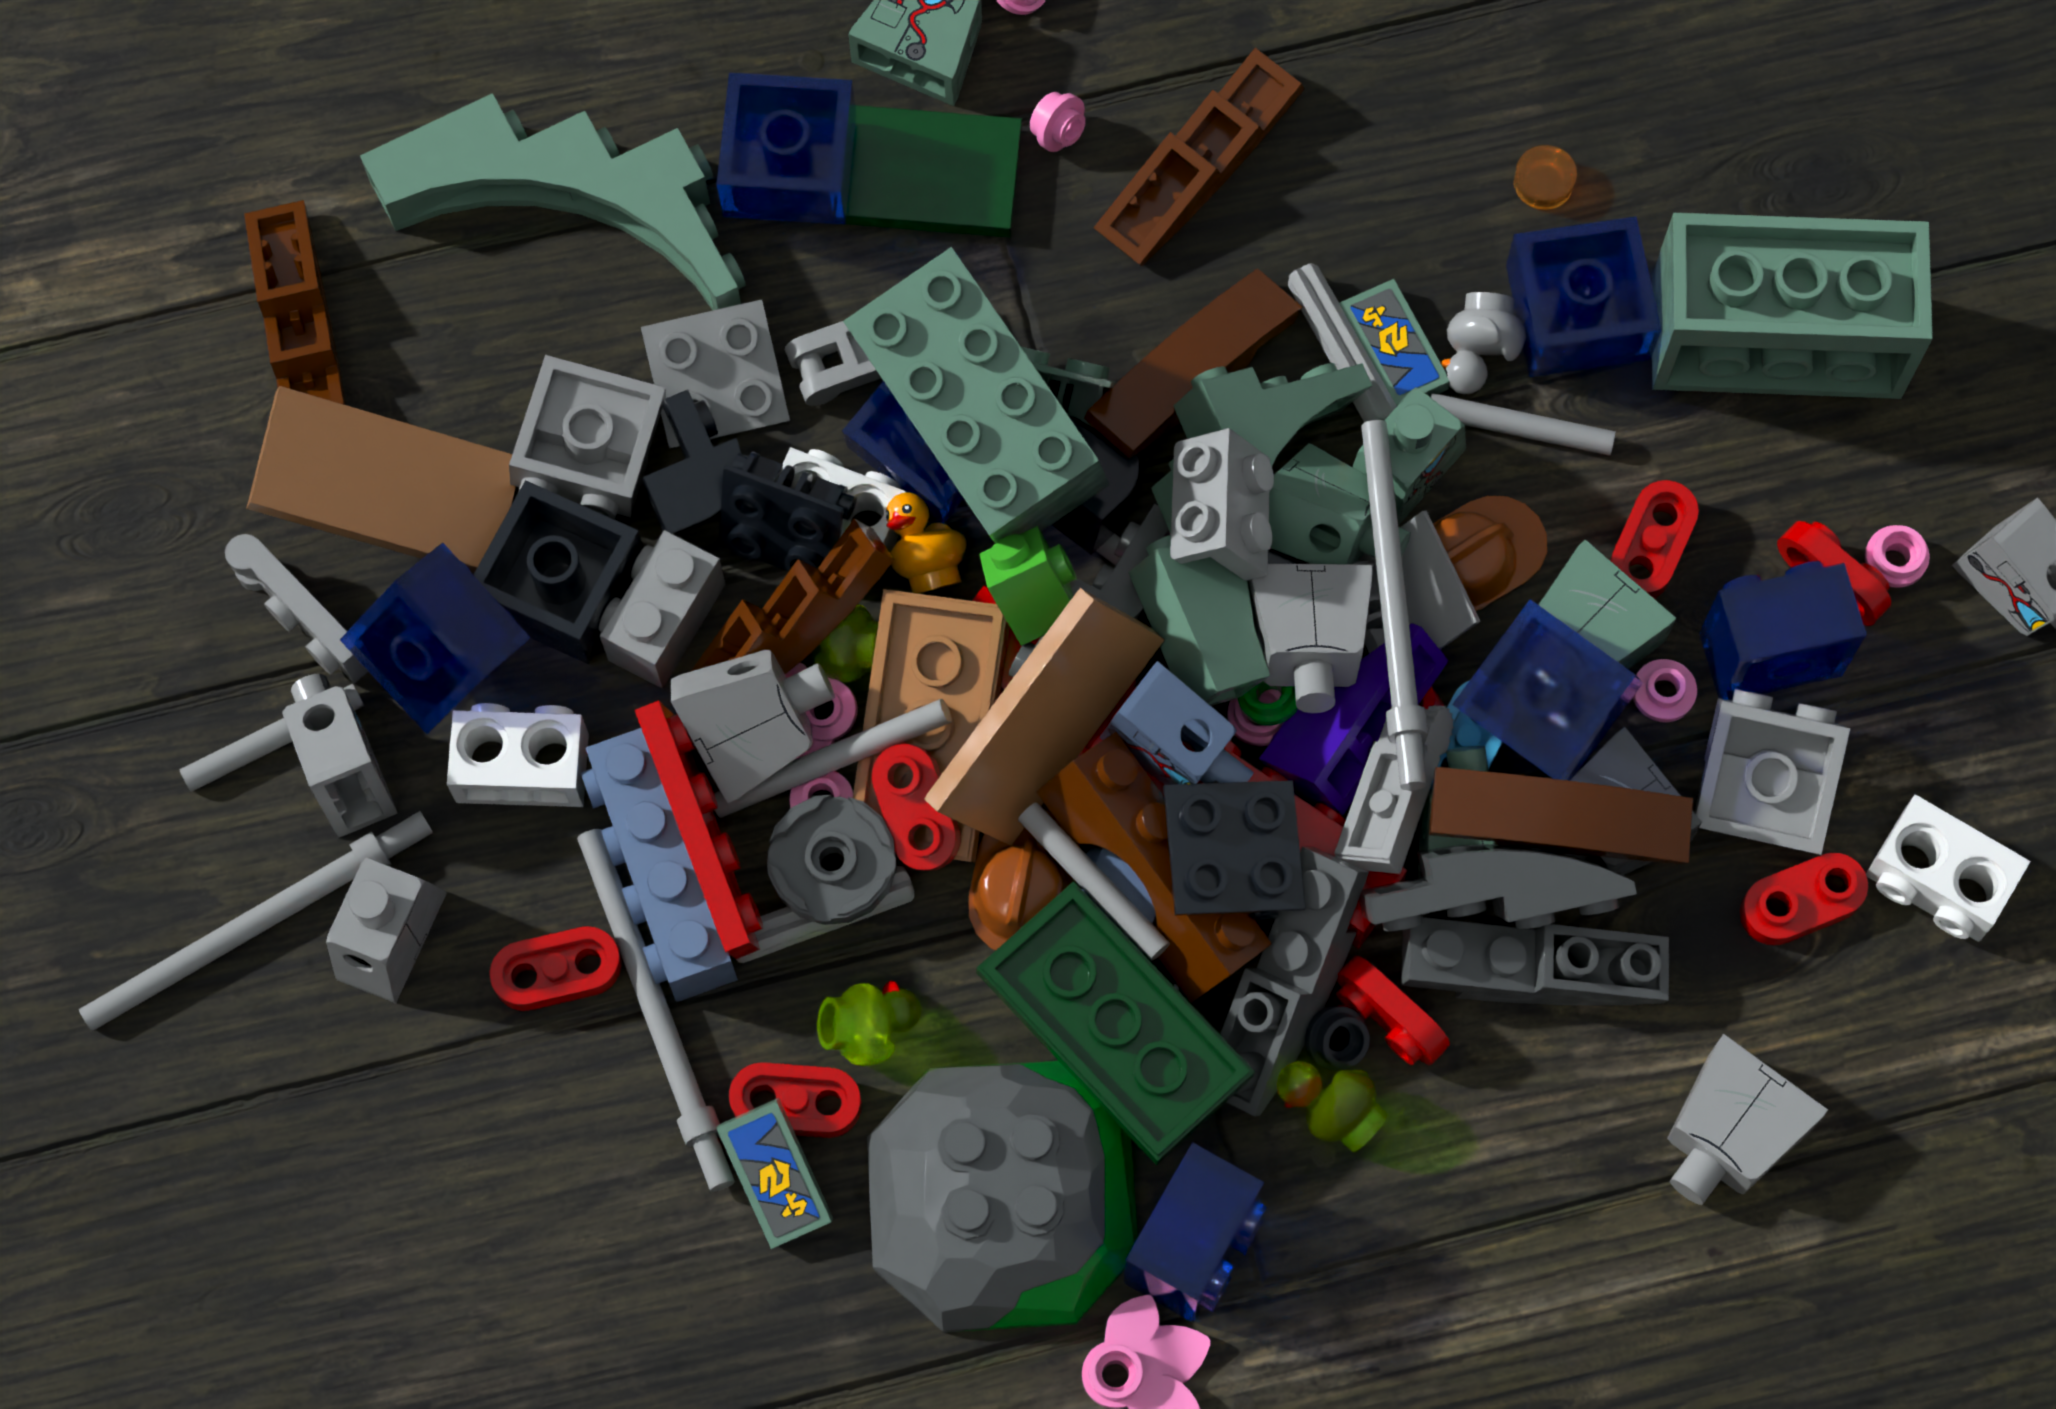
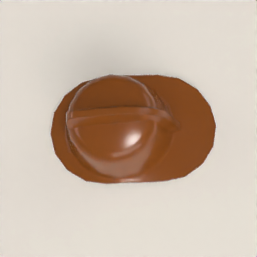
M1487 495L1470 501L1433 523L1475 611L1487 607L1497 599L1526 583L1540 570L1547 554V533L1539 516L1525 503L1508 496Z
M1046 811L1050 815V817L1062 828V826L1059 824V822L1056 820L1051 812ZM1026 828L1023 829L1012 846L984 834L978 848L969 891V918L976 935L990 949L995 951L1073 881L1077 883Z

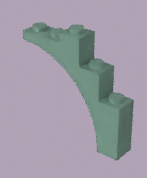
M492 93L360 155L369 181L395 231L441 214L486 206H537L581 214L623 230L662 254L696 286L712 311L741 304L739 289L746 286L741 270L732 254L728 253L721 256L712 239L717 238L719 235L705 207L710 204L706 180L713 178L711 167L700 146L696 144L689 148L678 128L620 155L607 128L603 127L596 131L586 111L527 137L515 111L512 109L503 113Z
M1327 363L1308 371L1301 377V380L1288 383L1286 376H1278L1261 384L1253 367L1228 373L1226 368L1221 366L1207 370L1191 380L1193 388L1173 406L1187 439L1230 428L1267 455L1272 466L1279 452L1298 430L1307 424L1342 411L1372 386V383L1363 363L1339 370L1335 363ZM1174 459L1168 464L1171 471L1151 488L1170 534ZM1171 535L1151 543L1146 547L1149 556L1128 573L1152 629L1165 639L1160 648L1170 672L1210 706L1239 698L1269 677L1270 673L1254 628L1248 582L1211 557L1183 564L1178 563L1170 556Z

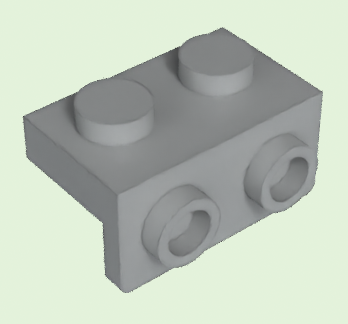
M1230 428L1181 440L1174 446L1170 556L1180 564L1211 557L1247 581L1267 576L1268 549L1272 545V530L1269 523V492L1274 484V474L1270 458Z

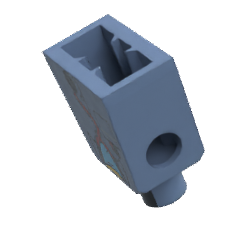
M1158 661L1099 737L1104 740L1117 732L1142 768L1165 785L1196 784L1199 780L1203 783L1248 782L1254 773L1224 750V747L1237 732L1235 727ZM1182 741L1190 744L1195 752L1188 750Z

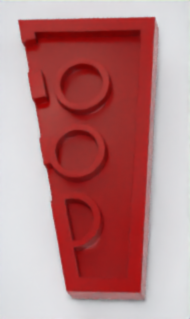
M659 700L636 709V716L725 952L738 959L760 950L755 932L763 929V923L749 892L741 894L734 871L741 868L740 862L727 832L720 833L713 810L718 809V804L705 773L699 772L692 751L696 747L678 714L674 715Z

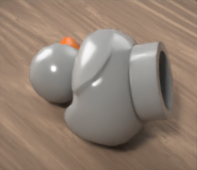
M1471 292L1466 294L1464 310L1456 314L1449 322L1447 328L1448 341L1457 353L1450 359H1444L1440 362L1450 381L1449 387L1455 392L1472 394L1480 390L1485 384L1488 376L1487 366L1480 355H1504L1507 361H1513L1521 353L1527 335L1523 323L1514 315L1515 298L1490 292Z

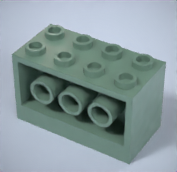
M1673 213L1652 274V390L1902 398L1933 339L1929 222Z
M952 247L843 321L994 543L1008 535L1022 534L1036 526L1042 532L1110 485L1098 458Z

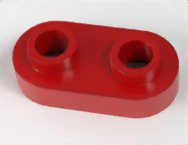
M1670 480L1657 481L1646 486L1639 494L1611 556L1610 561L1654 599L1660 596L1668 587L1698 519V503L1693 493L1684 485ZM1660 511L1666 512L1672 516L1674 523L1669 526L1660 525L1654 520L1653 514ZM1637 564L1642 565L1648 569L1650 577L1647 579H1637L1631 575L1629 567Z
M1796 521L1778 539L1777 547L1786 563L1855 622L1865 626H1872L1890 608L1891 598L1887 592L1890 586L1887 579L1873 566L1866 563L1859 564L1841 548L1838 537L1827 526L1819 522L1809 524L1804 521Z
M897 744L884 750L876 759L872 769L873 788L884 821L894 839L895 853L904 864L913 869L925 871L941 869L955 858L961 843L958 822L937 812L924 800L927 793L942 775L937 761L927 750L910 744ZM907 764L913 771V780L909 786L901 789L894 782V772L900 765ZM923 825L930 827L934 835L933 843L925 850L919 849L914 842L916 830Z
M1841 853L1820 855L1765 877L1753 884L1741 903V922L1747 933L1760 943L1766 945L1788 943L1851 917L1859 909L1867 896L1868 879L1864 869L1853 858ZM1829 875L1841 877L1846 884V891L1842 893L1831 891L1825 883V877ZM1772 898L1783 901L1787 906V915L1779 917L1771 914L1766 907V901Z
M579 927L514 942L505 946L497 953L491 963L490 981L498 998L505 1005L515 1010L528 1011L598 995L607 991L614 985L620 975L622 960L615 941L608 933L596 927ZM594 955L601 959L599 968L591 974H584L578 970L579 962L586 956ZM532 970L536 972L537 979L531 987L522 989L515 986V978L521 971Z
M1354 956L1338 973L1337 982L1341 989L1336 995L1344 1006L1357 1011L1364 1021L1370 1016L1388 1033L1385 1036L1386 1043L1402 1060L1410 1065H1414L1418 1060L1427 1065H1432L1448 1049L1450 1041L1439 1025L1370 962L1360 956Z
M765 1062L754 1063L738 1072L729 1089V1102L735 1117L755 1109L752 1106V1099L758 1092L767 1090L774 1093L776 1099H780L795 1135L832 1138L843 1135L857 1123L862 1109L860 1091L854 1079L846 1072L830 1067ZM829 1095L835 1096L841 1101L839 1111L829 1116L821 1114L817 1110V1104L820 1099Z

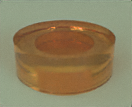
M1551 145L1533 147L1527 150L1517 163L1514 174L1515 191L1524 203L1533 208L1543 210L1557 208L1564 204L1572 195L1577 178L1576 165L1571 156L1558 147Z

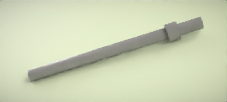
M1371 420L1363 423L1361 428L1392 709L1386 712L1388 739L1396 743L1400 788L1402 790L1414 791L1427 786L1422 740L1428 736L1426 712L1424 707L1418 706L1387 423L1383 420Z
M421 811L376 837L373 832L366 834L349 844L352 851L79 1009L82 1018L91 1031L96 1030L354 879L361 862L365 858L390 866L392 864L389 858L429 836L433 831Z
M601 829L586 831L578 836L577 840L682 1115L677 1119V1124L687 1147H694L710 1192L723 1190L733 1185L735 1180L718 1138L719 1134L716 1128L720 1122L713 1106H706L660 983L655 984L643 951V947H646L638 925H634L622 892L623 885L616 867L613 866Z

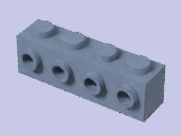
M639 728L585 747L592 768L580 773L593 809L606 805L613 826L605 828L601 832L613 866L626 863L631 875L633 885L622 888V892L634 925L645 921L648 923L654 944L643 947V951L655 984L668 980L675 1000L679 1002L737 981L729 954L723 948L642 729Z

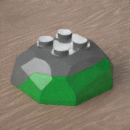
M1059 1061L929 1068L867 1136L873 1270L943 1333L1077 1325L1139 1254L1131 1138Z

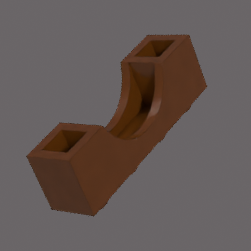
M1117 732L1074 759L1036 791L1064 831L1076 844H1093L1111 851L1127 863L1140 878L1152 900L1156 913L1157 929L1170 942L1169 947L1158 959L1191 1003L1272 944L1257 922L1253 920L1250 913L1175 916L1164 796Z

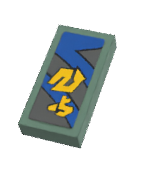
M1394 279L1339 303L1397 406L1415 387L1422 390L1429 397H1431L1432 393L1439 394L1449 389L1450 381L1447 378V374Z
M779 1098L717 1126L718 1134L771 1249L832 1222L833 1216Z

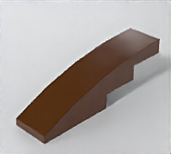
M1254 48L1221 91L1217 93L1212 90L1175 136L1170 132L1093 228L1142 267L1193 217L1266 137L1305 90L1302 83L1257 48Z
M304 200L244 213L257 302L264 319L270 364L276 377L277 387H286L346 405L328 305Z
M1258 268L1215 298L1136 364L1113 388L1107 391L1087 410L1084 419L1130 459L1180 424L1173 405L1193 388L1191 380L1207 370L1224 366L1228 373L1244 369L1250 364L1259 347L1294 324L1302 306Z
M853 519L818 569L798 559L762 609L742 599L691 671L759 651L771 650L784 674L788 673L804 660L856 608L895 559L873 528Z
M1436 767L1433 778L1429 836L1493 841L1494 845L1552 849L1559 853L1688 864L1693 798L1569 780Z

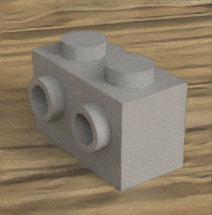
M665 530L654 547L647 545L642 549L631 571V578L634 579L622 600L615 597L608 604L599 623V631L602 632L600 638L608 661L661 689L664 688L726 585L718 557Z

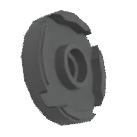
M831 795L814 796L792 807L775 825L769 841L768 875L781 902L800 918L823 925L850 923L872 912L889 893L897 871L894 839L883 817L864 801L851 797L847 799L832 797ZM838 853L844 857L845 860L840 869L827 871L821 867L822 860L828 854Z

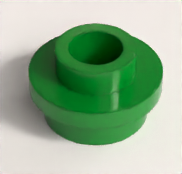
M1262 681L1243 696L1237 698L1243 714L1252 722L1260 725L1272 726L1281 724L1290 719L1298 710L1296 707L1295 686H1270ZM1274 689L1282 693L1280 699L1276 702L1264 704L1259 701L1261 694L1267 690Z

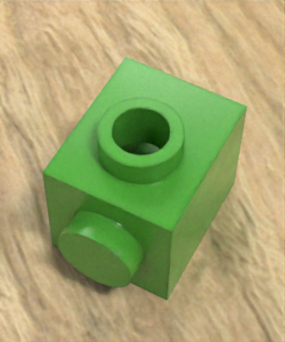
M1036 526L1022 534L1008 535L997 541L992 548L979 554L987 588L1021 646L1045 635L1074 596L1070 582L1076 580V574L1066 552L1060 544L1050 548L1039 527Z

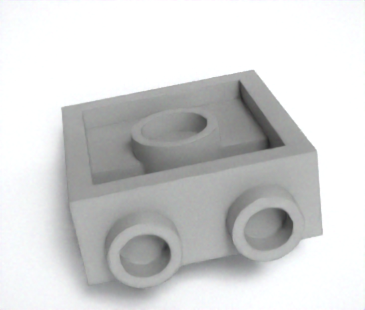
M545 355L509 464L510 485L520 487V491L526 480L614 520L617 514L631 518L648 465L649 449L664 400L666 399V388Z
M1735 689L1733 701L1718 698L1704 757L1706 762L1694 811L1702 821L1699 828L1821 855L1850 728L1835 724L1837 711L1799 703L1796 715L1771 710L1773 697Z

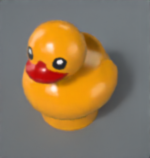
M906 492L894 496L886 509V520L888 522L886 526L902 537L890 552L895 559L891 563L893 569L900 576L909 579L912 593L916 594L960 583L961 578L957 565L962 561L966 549L964 535L956 530H952L943 523H932L924 531L929 519L927 504L919 495Z

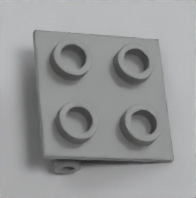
M762 299L641 327L654 385L666 388V398L688 389L694 403L704 400L718 430V435L709 439L790 421ZM662 408L661 416L669 448L678 447V441Z
M1422 511L1401 526V528L1411 532L1408 545L1402 555L1409 625L1414 623L1421 626L1441 650L1481 621L1427 511ZM1364 553L1353 565H1372L1373 574L1364 639L1368 652L1371 653L1385 643L1376 558Z

